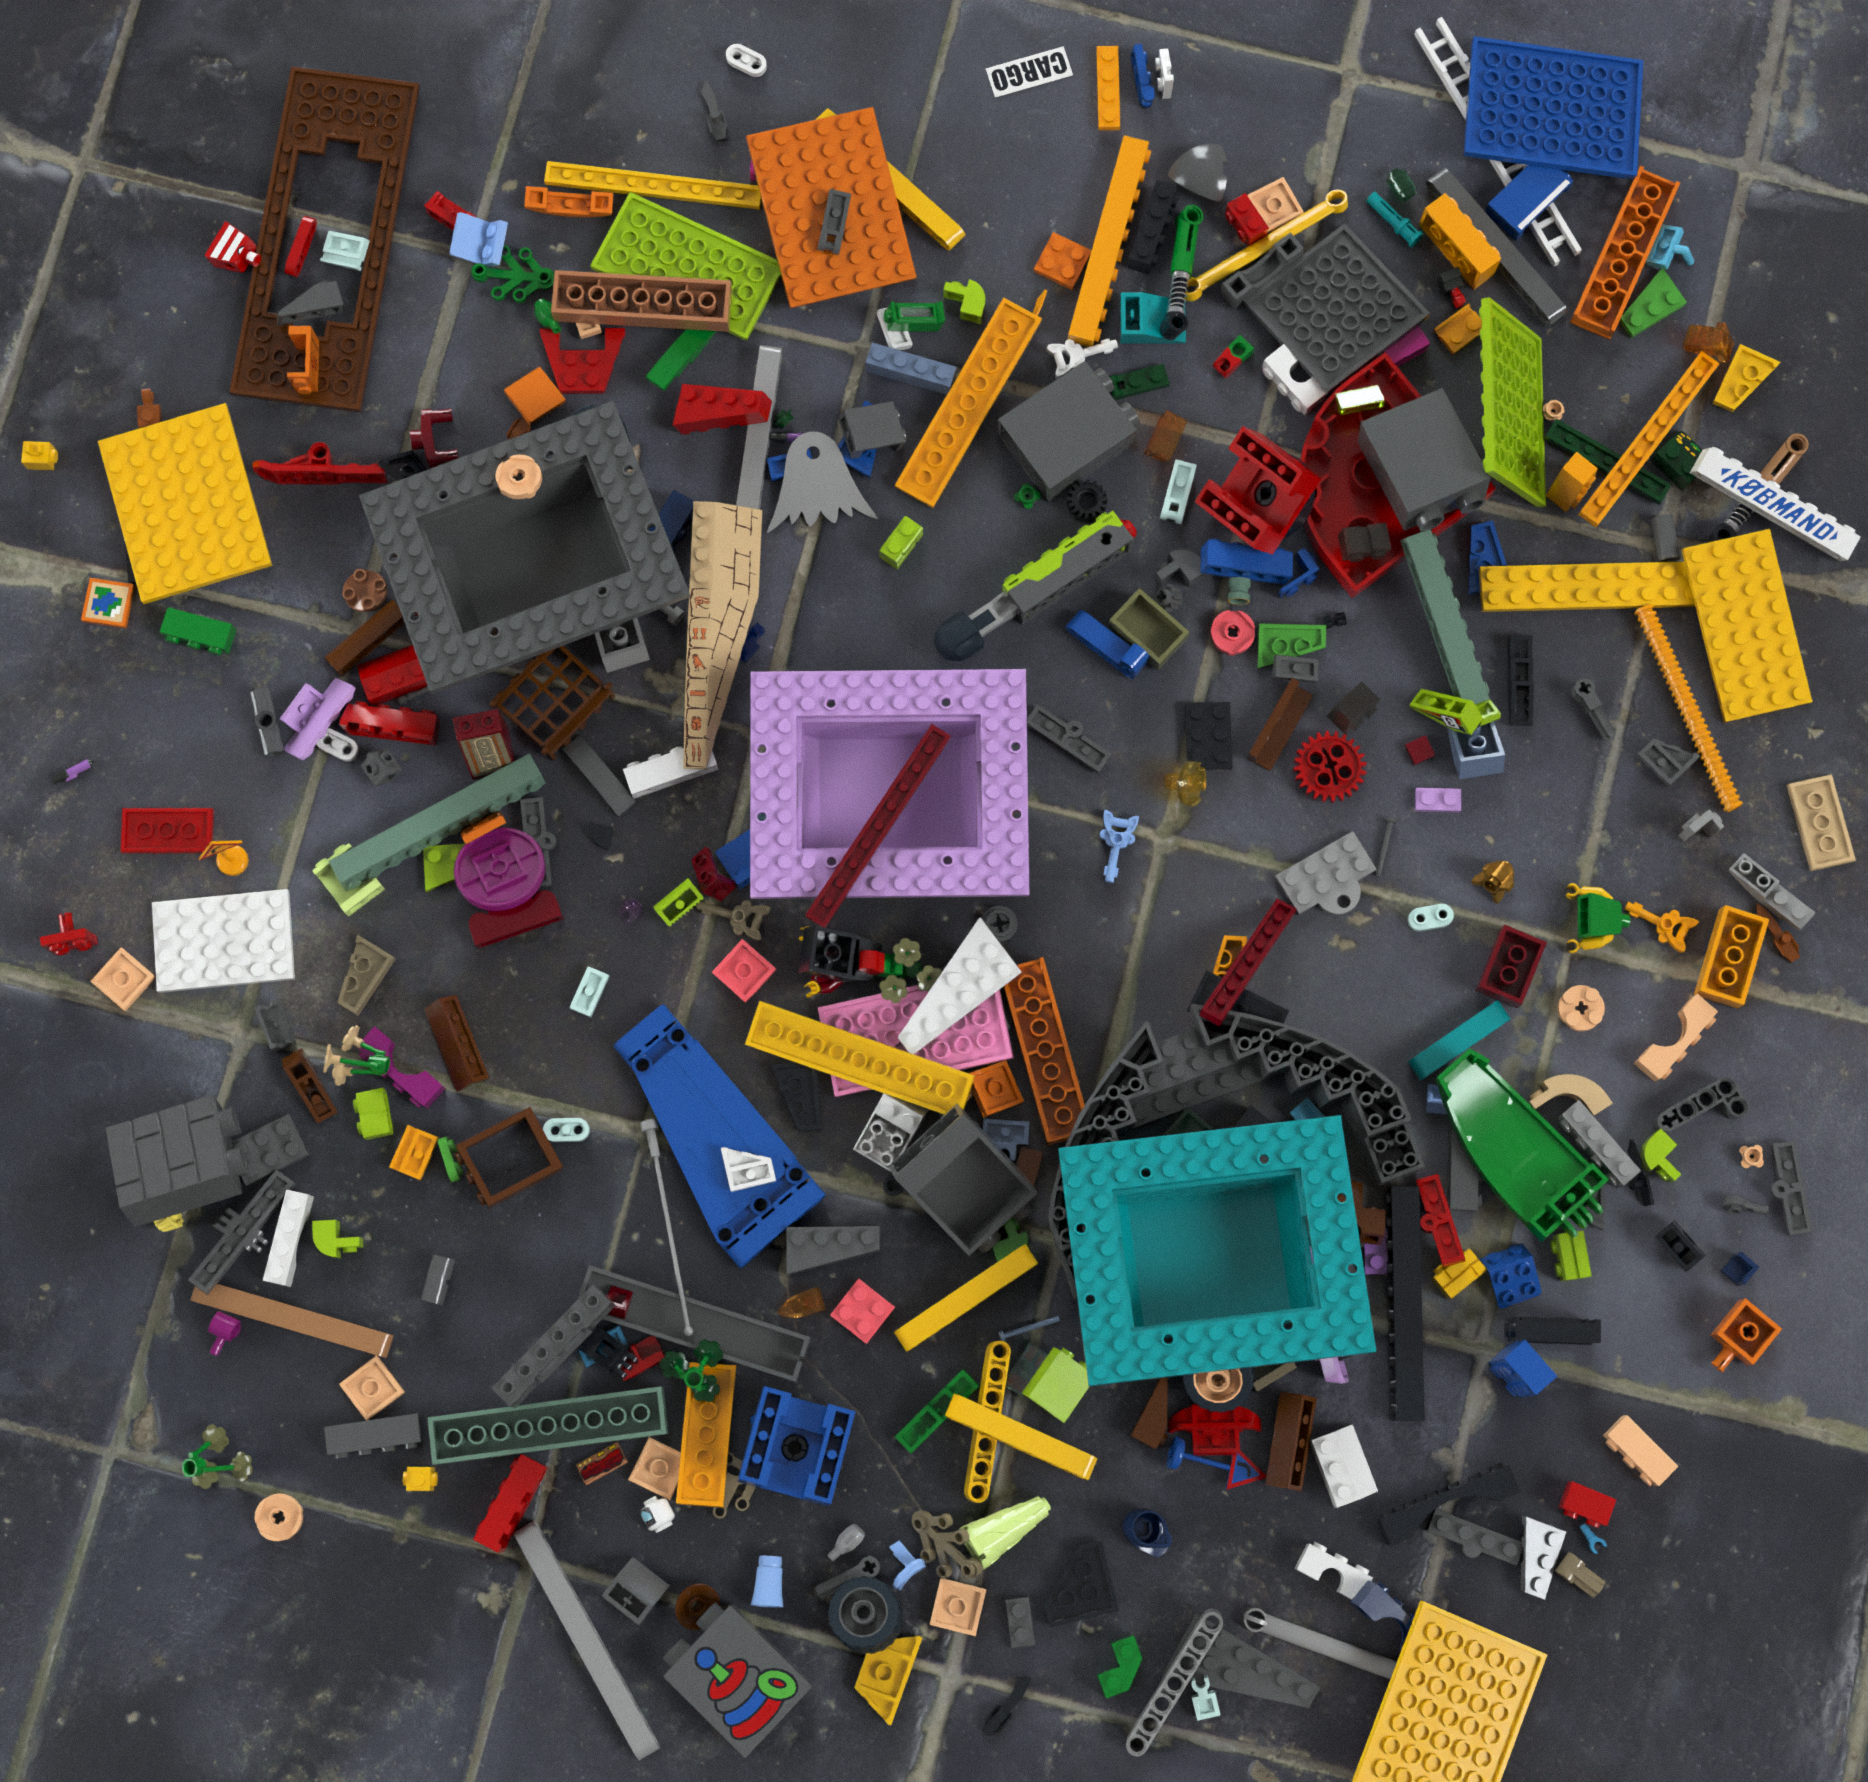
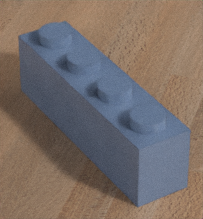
M876 343L871 344L866 360V372L945 395L950 391L956 378L955 366Z

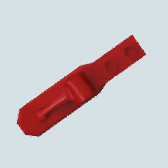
M323 442L314 443L306 454L292 458L290 461L278 464L257 460L253 462L252 466L255 474L264 480L276 484L335 485L340 483H388V473L377 463L370 465H359L356 463L333 465L330 449ZM320 454H326L322 458H317Z

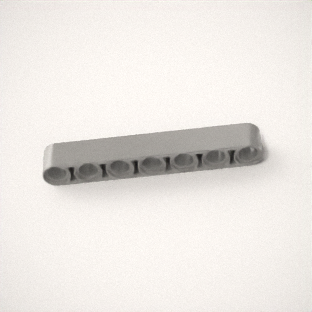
M1208 1609L1202 1614L1131 1729L1126 1740V1748L1131 1755L1141 1756L1147 1751L1223 1626V1618L1218 1610ZM1208 1616H1216L1219 1619L1218 1624L1214 1627L1208 1626L1205 1622ZM1197 1636H1203L1206 1639V1644L1202 1647H1197L1194 1645L1193 1639ZM1189 1656L1194 1660V1663L1190 1667H1184L1180 1663L1181 1659ZM1171 1677H1178L1181 1680V1685L1173 1688L1168 1684V1680ZM1159 1697H1164L1169 1701V1704L1164 1708H1160L1156 1705L1155 1701ZM1151 1717L1156 1721V1725L1153 1728H1147L1143 1724L1144 1719ZM1140 1738L1144 1744L1141 1748H1133L1130 1744L1131 1740Z

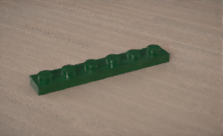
M1555 419L1544 440L1572 456L1578 452L1605 475L1610 473L1622 457L1558 419ZM1641 467L1627 487L1660 505L1672 484Z

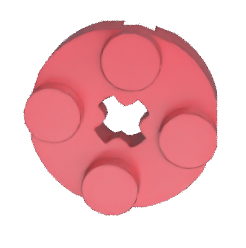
M1223 611L1212 623L1210 631L1212 643L1219 651L1229 656L1245 652L1254 641L1255 626L1253 620L1242 611ZM1231 628L1233 630L1237 628V637H1230L1227 629Z

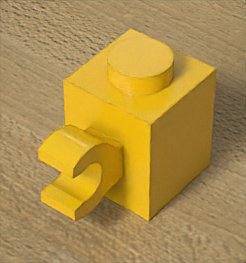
M23 441L21 463L27 469L54 470V463L58 461V452L50 442Z

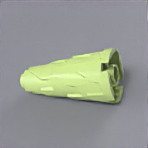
M1037 1496L1024 1503H1019L985 1518L973 1521L959 1529L963 1528L969 1533V1540L964 1544L971 1556L981 1561L984 1570L1018 1543L1036 1524L1046 1518L1051 1507L1044 1497L1040 1498Z

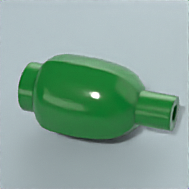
M545 299L536 301L534 304V314L537 320L544 327L551 328L553 333H559L561 327L558 324L559 322L553 319L551 313L552 303Z

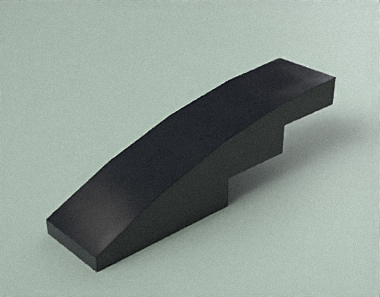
M1509 635L1508 697L1510 726H1533V635Z

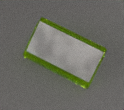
M1379 385L1335 393L1340 415L1383 407L1385 403Z

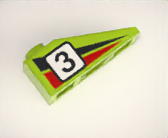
M1420 689L1409 705L1413 710L1447 728L1468 735H1472L1483 719L1473 701L1425 689Z

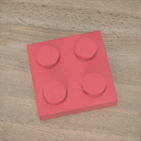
M742 939L712 971V974L741 1000L747 1003L772 976L776 968Z
M858 1279L830 1316L867 1344L895 1307Z

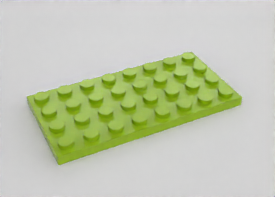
M629 192L590 265L592 270L599 273L731 280L733 291L730 329L728 333L745 341L751 335L781 277L777 259L632 192Z

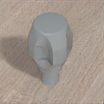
M856 1524L847 1527L839 1535L834 1545L835 1548L828 1554V1557L835 1561L841 1554L844 1555L854 1550L862 1542L865 1536L864 1531Z

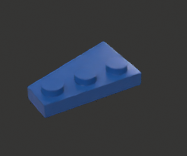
M1493 520L1470 527L1468 596L1480 593L1478 572L1480 567L1507 566Z

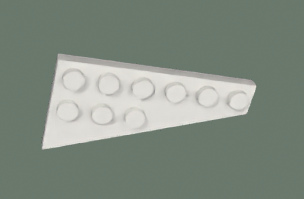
M981 917L898 1036V1039L909 1053H917L1022 973Z

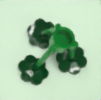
M706 1339L700 1341L699 1346L694 1349V1355L698 1358V1363L700 1364L698 1367L688 1369L689 1363L682 1351L674 1352L669 1350L665 1353V1358L660 1360L659 1366L663 1369V1375L667 1378L673 1376L684 1379L685 1384L694 1392V1398L697 1401L712 1402L715 1395L720 1392L717 1378L714 1375L707 1376L703 1373L705 1365L715 1367L718 1361L723 1358V1351L719 1349L720 1345L718 1342H709Z

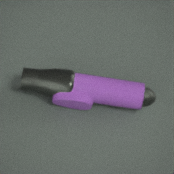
M787 432L771 433L770 440L793 442L802 434Z
M86 759L61 771L51 779L54 784L62 781L68 782L78 777L77 774L91 768L94 762L93 760Z

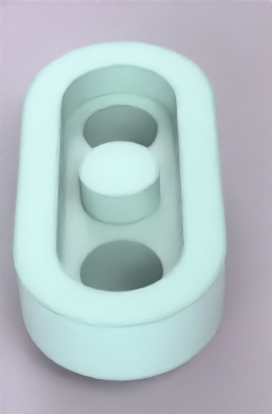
M1446 904L1416 908L1408 916V925L1411 929L1418 932L1443 928L1452 922L1454 913L1451 907ZM1439 912H1445L1446 918H1440ZM1418 915L1423 916L1424 922H1418L1416 917Z
M553 1118L544 1124L543 1131L551 1142H580L589 1136L590 1127L581 1118ZM554 1127H559L560 1129L557 1135H553L551 1132ZM576 1127H582L581 1134H575L574 1130Z

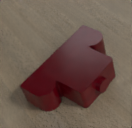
M542 890L535 895V898L532 896L523 904L512 909L502 911L488 910L487 915L482 912L475 913L469 919V929L475 946L480 949L564 920L555 895L551 891Z

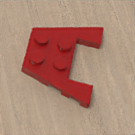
M551 328L540 329V335L560 393L604 394L613 371V365L619 354L622 340L626 335L625 328H605V350H560V332L555 334Z

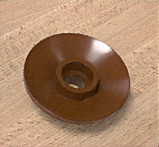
M696 1583L684 1589L675 1604V1615L678 1622L690 1630L701 1629L696 1622L715 1602L720 1606L717 1592L711 1586L704 1583ZM697 1601L696 1605L692 1607V1604Z

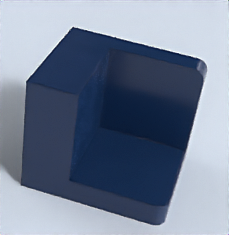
M1738 1252L1730 1258L1720 1271L1737 1286H1741L1747 1283L1759 1266L1743 1252Z

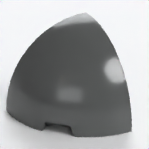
M1219 144L1199 145L1180 156L1172 165L1167 175L1184 188L1208 199L1221 202L1227 183V175L1223 174V166L1227 163L1226 154Z

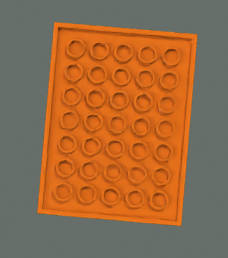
M873 107L746 136L790 309L917 278ZM829 189L851 194L839 255L832 254V251L824 250V252L817 250ZM827 235L826 241L834 243L835 237Z

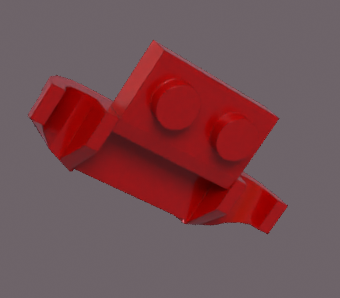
M1191 1405L1176 1413L1168 1421V1433L1180 1430H1187V1433H1192V1452L1196 1456L1240 1455L1239 1432H1243L1244 1429L1261 1432V1420L1258 1415L1241 1406L1236 1407L1232 1411L1220 1413L1203 1409L1199 1405Z

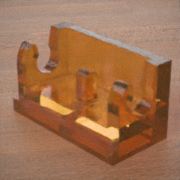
M1166 410L1160 416L1143 454L1149 455L1161 462H1164L1165 459L1169 461L1188 421Z

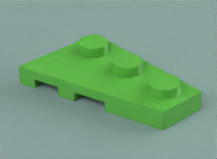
M1661 269L1623 314L1619 322L1630 338H1633L1684 307L1687 301L1665 270Z

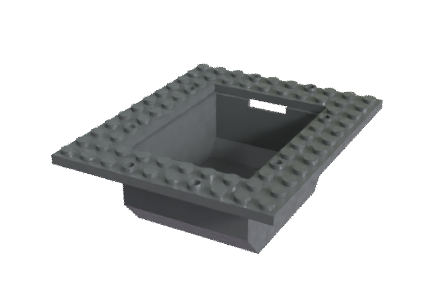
M614 401L359 495L432 695L691 597ZM513 455H526L534 459L542 473V483L535 496L529 499H512L504 496L496 482V470L500 463H505ZM549 455H554L552 459H547ZM628 469L633 470L631 473H625ZM519 473L518 476H514L513 478L516 479V481H520L524 477L522 476V473ZM447 494L446 498L441 499L442 495ZM650 527L656 528L654 531H648ZM393 557H398L396 561H391ZM414 616H419L417 620H412Z

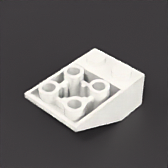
M883 1093L853 1150L891 1172L889 1165L908 1148L929 1109Z

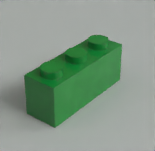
M167 607L160 633L165 638V641L178 644L182 642L186 643V646L191 649L199 650L201 647L208 649V652L221 656V653L229 655L236 629L230 623Z

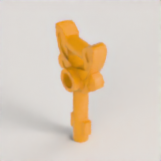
M1627 902L1624 910L1629 912L1628 915L1636 919L1639 916L1656 925V933L1659 934L1657 939L1660 943L1668 941L1670 946L1679 953L1685 952L1684 939L1689 929L1699 923L1698 920L1680 917V913L1677 910H1672L1669 914L1665 913L1659 917L1643 909V905L1634 902V904ZM1676 924H1680L1677 935L1674 937L1672 935L1673 927Z

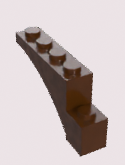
M1350 1179L1360 1243L1381 1245L1385 1236V1210H1380L1377 1207L1362 1208L1363 1183ZM1339 1194L1337 1196L1338 1201L1345 1202V1196Z

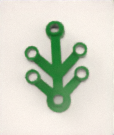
M503 245V250L508 251V253L504 256L502 255L501 260H504L511 270L487 268L486 265L480 263L475 264L471 268V275L478 283H483L488 278L510 280L503 286H496L491 290L492 298L498 302L502 301L505 295L524 281L532 283L524 289H516L513 292L514 301L518 304L524 303L527 297L539 288L546 290L554 285V272L549 268H541L533 258L531 250L526 247L520 249L519 258L522 262L527 263L534 273L525 272L512 257L510 249L506 245ZM523 253H529L528 257H522ZM477 269H483L482 273H476ZM547 275L548 279L541 280V277ZM497 291L502 292L499 297H496L494 294ZM521 293L524 295L521 299L516 298L517 294Z

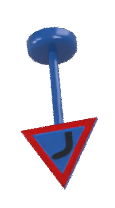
M1175 1436L1168 1451L1167 1467L1170 1469H1177L1182 1459L1185 1458L1229 1470L1226 1490L1266 1478V1475L1241 1450L1240 1455H1232L1229 1465L1185 1453L1184 1439Z

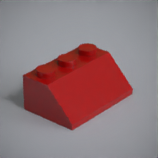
M413 645L357 665L361 683L372 707L428 686Z

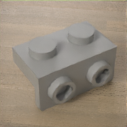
M1709 809L1702 816L1694 815L1681 826L1684 831L1679 836L1685 842L1702 828L1708 837L1711 838L1724 825L1720 816L1715 812L1712 813Z

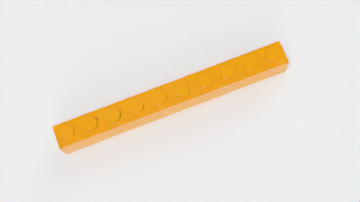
M1125 135L1123 137L1068 333V339L1073 340L1075 344L1091 347L1094 346V342H1099L1102 329H1099L1100 321L1105 322L1108 309H1104L1106 301L1110 302L1113 293V289H1110L1111 281L1116 282L1119 270L1115 269L1117 261L1121 262L1124 249H1121L1122 241L1127 242L1130 229H1126L1127 223H1132L1135 210L1132 209L1133 202L1138 203L1141 191L1137 187L1139 182L1143 183L1146 170H1143L1144 163H1149L1151 150H1148L1149 141Z

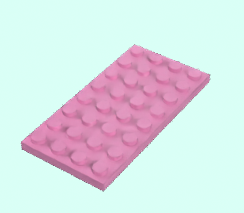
M918 985L906 987L908 994L905 998H901L899 1003H892L891 1000L883 999L880 993L818 1007L820 1022L908 1052L898 1039V1036L928 992L927 990L921 991ZM1000 990L915 1053V1055L958 1070L1012 1059L1013 1053ZM831 1075L835 1097L873 1090Z

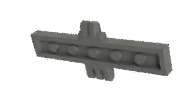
M275 1170L240 1215L227 1208L225 1212L231 1218L228 1219L223 1215L219 1218L225 1223L224 1227L217 1222L213 1225L214 1228L224 1234L223 1237L188 1279L189 1283L206 1295H209L244 1249L248 1252L253 1249L260 1253L263 1249L256 1245V1243L260 1242L264 1246L268 1243L262 1237L264 1233L260 1229L282 1203L286 1190H292L295 1183Z

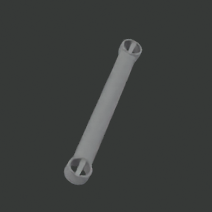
M1250 1608L1243 1615L1244 1626L1252 1632H1262L1391 1679L1397 1663L1395 1660L1268 1615L1259 1608ZM1252 1611H1258L1259 1613H1261L1264 1620L1258 1619L1248 1614ZM1246 1619L1262 1626L1260 1628H1251L1247 1624Z

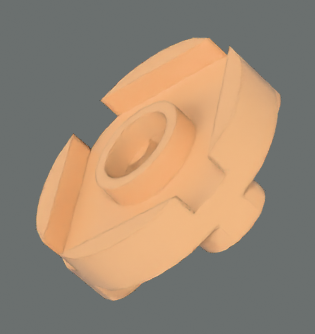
M513 455L505 463L499 464L496 470V482L504 496L512 499H529L535 496L542 483V473L534 459L526 455ZM519 473H522V476L524 477L522 480L516 481V479L513 478L514 476H518Z
M1577 985L1571 987L1562 995L1557 1005V1011L1560 1020L1570 1029L1583 1032L1592 1029L1601 1022L1605 1006L1602 997L1596 989L1585 985ZM1579 1002L1587 1007L1584 1014H1580V1011L1575 1010Z
M278 1493L270 1495L263 1499L256 1508L255 1523L259 1529L258 1531L263 1537L271 1541H282L292 1538L302 1526L303 1507L294 1497L288 1494ZM282 1511L285 1520L276 1524V1518L273 1515Z

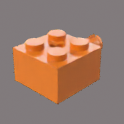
M1746 1298L1738 1300L1710 1335L1723 1347L1721 1352L1711 1362V1365L1713 1367L1716 1366V1369L1721 1373L1724 1372L1734 1357L1738 1358L1746 1366L1754 1365L1782 1328ZM1743 1328H1748L1747 1334H1748L1749 1336H1744V1335H1743V1334H1744Z

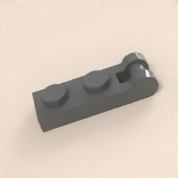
M829 189L817 245L818 251L824 252V250L832 251V254L839 255L851 198L850 193ZM827 235L835 237L834 243L826 241Z

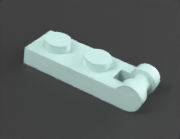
M1175 459L1160 519L1175 520V523H1182L1196 464ZM1170 504L1178 506V512L1169 510Z

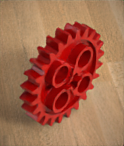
M1326 730L1324 737H1322L1317 732L1316 740L1309 736V744L1302 742L1301 747L1303 750H1297L1296 754L1301 758H1294L1293 760L1295 764L1299 765L1293 768V772L1299 773L1295 780H1302L1299 786L1300 789L1308 788L1305 795L1311 792L1314 793L1313 800L1321 796L1322 803L1327 798H1330V802L1333 804L1335 797H1338L1339 801L1343 802L1344 794L1350 798L1352 796L1351 790L1357 792L1359 789L1356 784L1362 785L1364 782L1359 776L1366 775V771L1361 768L1366 767L1367 762L1360 761L1364 758L1365 754L1357 753L1361 746L1353 747L1354 739L1346 741L1347 734L1339 738L1338 731H1335L1334 735L1330 736L1329 731ZM1322 749L1326 750L1329 765H1334L1332 772L1330 768H1325L1327 765V759L1324 753L1322 752ZM1339 749L1342 756L1334 757L1331 754V750ZM1318 756L1321 763L1318 765L1311 763L1310 757ZM1339 770H1347L1350 777L1342 778L1339 775ZM1321 776L1326 777L1329 784L1321 785L1317 778ZM1333 776L1336 782H1338V785H1334Z

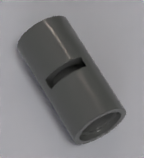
M1665 514L1653 517L1650 521L1658 562H1675L1680 560L1673 515Z
M438 1255L432 1256L421 1300L444 1305L449 1286L446 1284V1281L451 1279L455 1264L454 1259Z

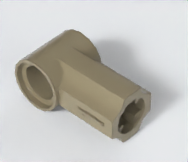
M1568 1552L1555 1572L1567 1582L1575 1584L1591 1598H1595L1602 1590L1605 1581L1585 1567L1586 1564L1582 1560Z

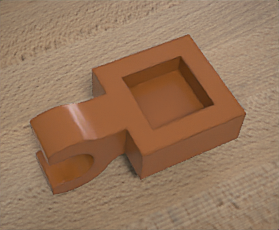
M150 388L141 389L143 405L137 406L138 428L162 422L161 406L159 404L154 405V392H151Z

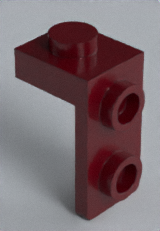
M704 847L692 858L691 861L702 893L722 901L736 888L733 880L718 874L710 848Z

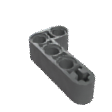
M1722 1077L1658 1114L1653 1120V1127L1655 1131L1661 1128L1665 1133H1669L1717 1104L1727 1118L1736 1120L1748 1113L1749 1104L1735 1081L1729 1077ZM1720 1083L1727 1085V1094H1723L1719 1090ZM1701 1094L1708 1097V1105H1703L1700 1102ZM1732 1103H1737L1740 1106L1739 1114L1732 1111ZM1681 1106H1686L1689 1109L1688 1117L1681 1114ZM1673 1116L1675 1120L1666 1126L1662 1125L1661 1122Z

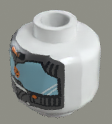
M654 1496L643 1502L645 1507L641 1509L640 1515L648 1530H655L658 1533L673 1525L672 1520L675 1518V1514L667 1499L661 1498L658 1500Z

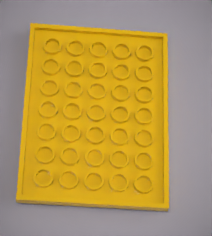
M226 403L98 441L140 599L143 604L273 566Z
M1420 1600L1352 1782H1500L1547 1654Z

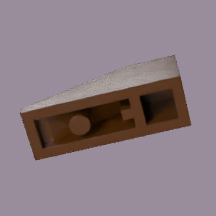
M303 1048L282 1059L284 1070L317 1124L338 1113Z
M1168 1377L1159 1379L1130 1437L1154 1450L1158 1446L1162 1447L1168 1437L1165 1434L1167 1429Z

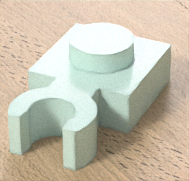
M1204 1675L1205 1683L1201 1686L1196 1684L1195 1677L1191 1679L1192 1688L1198 1693L1192 1695L1197 1721L1220 1716L1215 1690L1208 1691L1210 1683L1207 1675Z

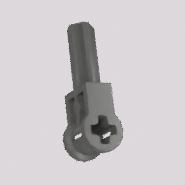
M1587 678L1578 680L1571 689L1572 699L1579 703L1585 715L1589 714L1604 741L1613 738L1615 732L1600 708L1602 703L1595 693L1594 683ZM1579 689H1586L1587 692H1580Z
M872 1556L863 1558L859 1565L817 1585L815 1590L818 1597L823 1599L835 1593L843 1583L850 1581L852 1578H860L861 1576L875 1577L880 1571V1563ZM869 1560L870 1563L876 1564V1567L873 1568L874 1573L870 1574L869 1571L865 1572L863 1570V1568L866 1566L865 1561Z

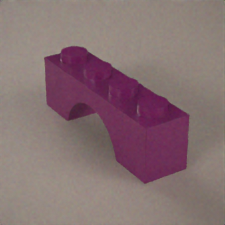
M375 1026L363 1038L364 1043L378 1050L386 1051L385 1056L390 1057V1066L387 1074H382V1076L386 1078L389 1075L394 1080L392 1085L401 1093L406 1090L411 1095L409 1100L418 1108L423 1105L428 1109L446 1089L426 1071L416 1075L400 1073L396 1069L392 1058L395 1043ZM363 1047L358 1048L361 1051L358 1055L366 1062H368L370 1055H375Z

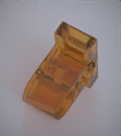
M1717 322L1716 327L1689 325L1682 348L1687 352L1700 354L1703 351L1707 355L1717 356L1720 362L1728 363L1734 342L1726 323Z

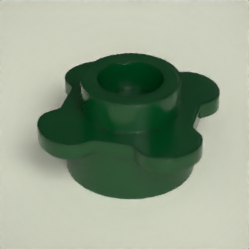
M783 409L774 417L776 422L773 426L778 425L780 429L786 426L794 418L790 413L792 410L790 409L786 412Z

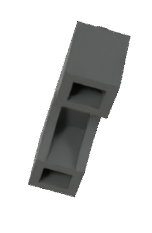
M1290 232L1275 243L1269 252L1255 265L1245 271H1238L1223 282L1220 294L1235 309L1243 303L1245 298L1300 258L1304 251L1303 246Z

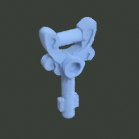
M1108 810L1104 811L1103 823L1105 829L1100 832V838L1106 840V845L1111 847L1108 866H1105L1103 874L1106 876L1105 882L1114 883V878H1117L1119 868L1116 867L1119 849H1124L1127 847V844L1132 845L1135 842V836L1132 833L1138 824L1139 816H1133L1127 820L1113 817L1112 813ZM1111 826L1127 828L1125 832H1116Z

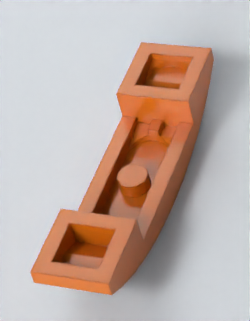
M526 186L524 207L535 212L566 217L612 215L613 193L591 191L590 195L548 191V188Z

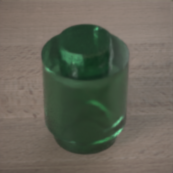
M1396 168L1388 174L1386 182L1396 199L1405 202L1415 196V185L1405 169L1400 170Z

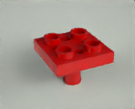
M69 912L64 913L65 916L62 913L57 915L61 933L40 937L41 946L57 956L69 954V950L78 949V951L92 949L91 946L98 945L97 936L86 928L74 930L73 914Z

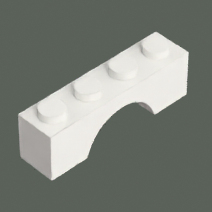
M286 1190L263 1281L291 1287L297 1265V1246L302 1229L310 1215L313 1196Z

